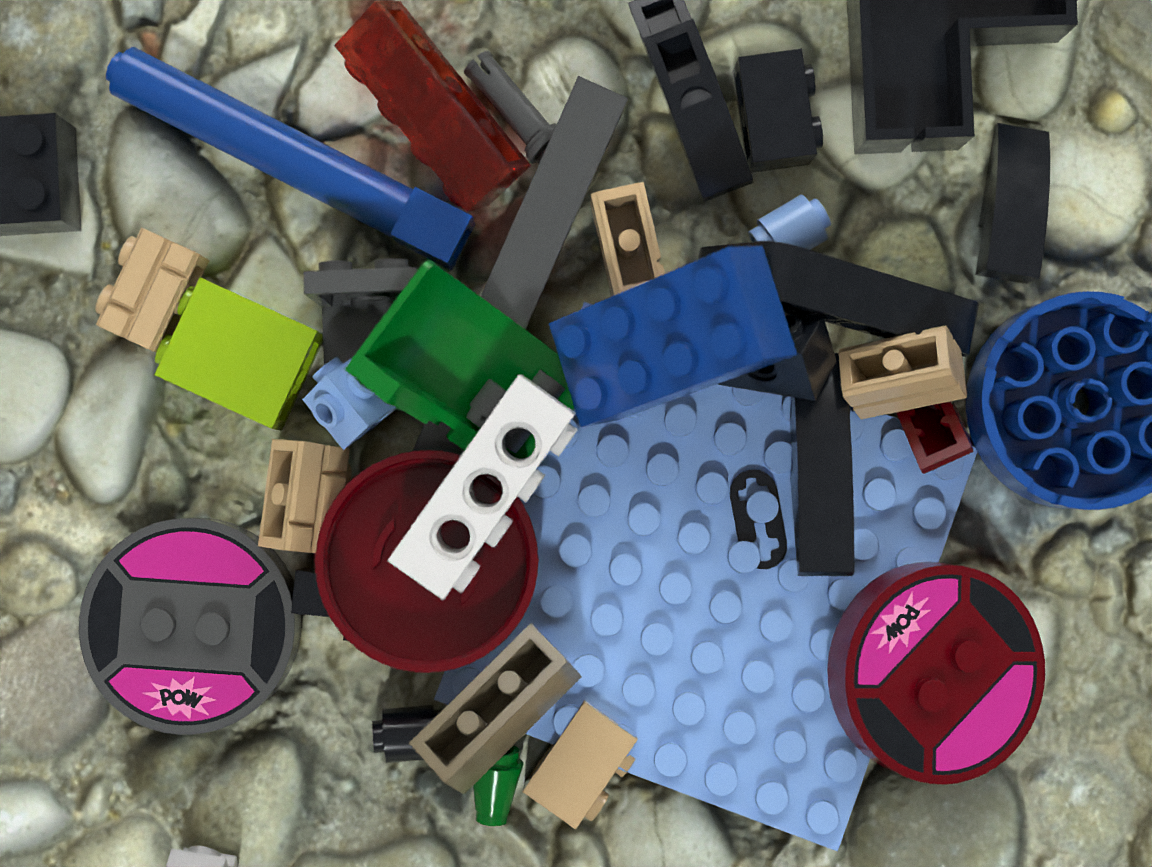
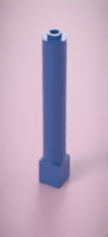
M131 47L124 53H116L107 67L106 80L110 82L109 90L111 95L393 238L396 243L451 271L475 227L472 215L417 187L412 189L136 47Z

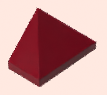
M953 401L896 412L923 474L974 452L968 430Z

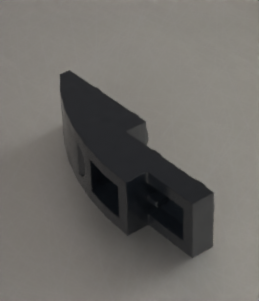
M634 0L629 2L631 15L664 96L668 112L703 201L706 202L754 183L721 88L685 1Z

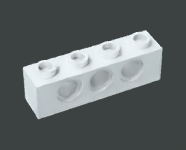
M522 374L518 375L388 561L442 600H444L452 587L462 593L481 567L472 559L483 543L486 542L494 548L513 522L512 519L505 515L517 496L527 502L545 477V474L537 469L549 450L559 457L578 429L569 423L576 412ZM521 427L533 434L536 447L531 456L519 459L508 453L505 447V437L510 429ZM491 474L499 479L503 487V495L499 501L488 504L477 499L473 492V482L478 475ZM449 520H458L464 523L470 532L469 544L463 548L448 546L441 536L443 523Z

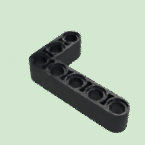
M757 241L700 248L698 260L727 247L763 246L783 310L821 314L824 316L825 322L884 339L913 332L918 335L923 330L946 325L953 336V340L955 339L961 349L962 357H968L970 354L979 303L974 300L787 243Z

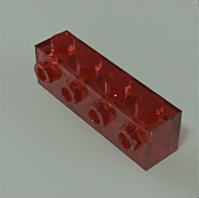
M375 1L334 45L345 59L344 65L349 74L355 80L367 86L378 100L377 107L380 113L389 122L401 129L411 142L410 149L414 156L421 163L432 168L444 183L442 187L446 196L466 212L489 206L531 167L523 154L401 1Z

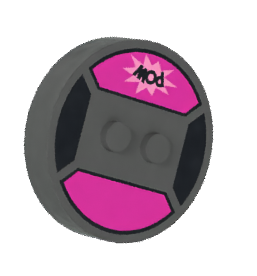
M191 517L165 520L141 528L119 542L106 554L92 574L84 592L79 614V640L83 660L90 677L104 698L120 713L137 724L152 730L177 735L202 734L222 729L243 719L264 704L278 690L289 674L297 656L302 632V614L291 613L294 581L278 554L272 548L258 547L259 537L247 529L230 522L212 518Z

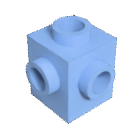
M335 357L312 376L317 385L302 400L312 411L318 423L327 429L344 450L378 426L396 407L385 403L344 370L351 359L343 363L338 357Z

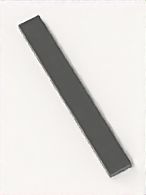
M580 76L576 79L481 295L483 299L525 330L628 102L627 97ZM431 421L424 424L413 448V451H445L461 456L465 452L446 437L451 427L442 421L438 426Z

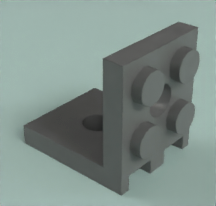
M400 258L378 259L374 261V269H352V262L323 261L318 263L319 271H303L304 294L322 307L324 365L335 357H338L344 363L356 354L418 271L417 267H408V260Z

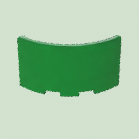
M430 260L425 261L344 369L385 403L406 412L424 424L431 421L438 426L442 421L451 427L446 437L464 451L481 429L466 417V414L471 409L469 404L488 379L493 380L508 391L518 375L522 374L532 381L538 371L542 370L565 388V391L558 400L571 410H575L558 354ZM531 434L517 453H514L507 447L506 450L515 458H527L535 451V438Z

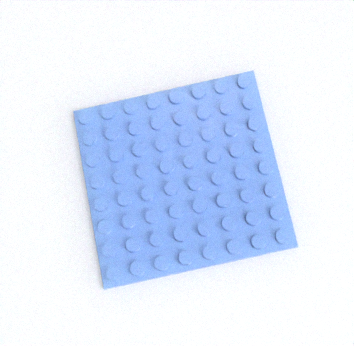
M584 302V303H583V306H582V309H583V308H586V307H588V306H590V305H592V304H589V303H587V302ZM716 384L617 421L580 428L575 413L569 423L578 429L559 457L549 450L537 467L539 471L545 474V477L527 502L520 499L530 517L538 546V575L531 602L517 627L496 649L468 665L444 671L434 700L448 705L531 623L570 662L582 677L525 733L526 735L554 745L585 700L615 721L622 729L638 738L627 755L635 758L627 773L838 852L870 758L864 755L849 739L833 709L828 687L827 671L833 635L850 602L871 581L894 568L906 564L939 562L977 450L973 447L974 452L923 474L898 418L886 414L860 419L853 410V407L849 405L854 498L853 576H798L790 482L793 470L789 421L792 413V399L790 396ZM747 470H760L767 473L774 480L778 491L787 539V552L784 559L777 566L770 569H757L760 559L761 561L771 560V551L779 548L777 538H768L764 524L776 517L779 505L775 496L769 493L767 486H758L756 478L746 479V488L738 491L739 500L747 501L746 512L748 516L757 522L754 523L756 540L754 542H738L730 501V487L733 480L740 473Z

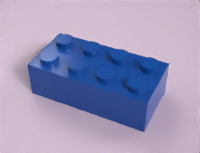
M763 246L727 247L549 323L580 428L623 419L797 355Z

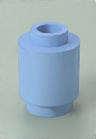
M800 194L758 219V226L748 231L751 242L774 241L811 250L828 239L825 229L831 226V221L818 199L814 198L808 201L804 195Z

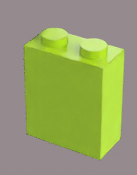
M200 277L196 286H189L180 300L177 313L181 318L173 335L167 334L157 349L155 363L159 365L154 375L264 426L282 431L323 343V334Z

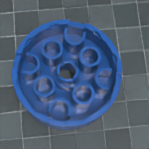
M1098 291L1068 293L1018 312L1002 323L989 336L977 354L969 374L966 389V417L969 432L978 454L991 473L1001 483L1023 498L1041 505L1061 509L1101 510L1115 508L1137 501L1152 493V312L1149 313L1138 305L1124 300L1123 296ZM1079 389L1085 392L1089 401L1088 411L1085 415L1073 406Z

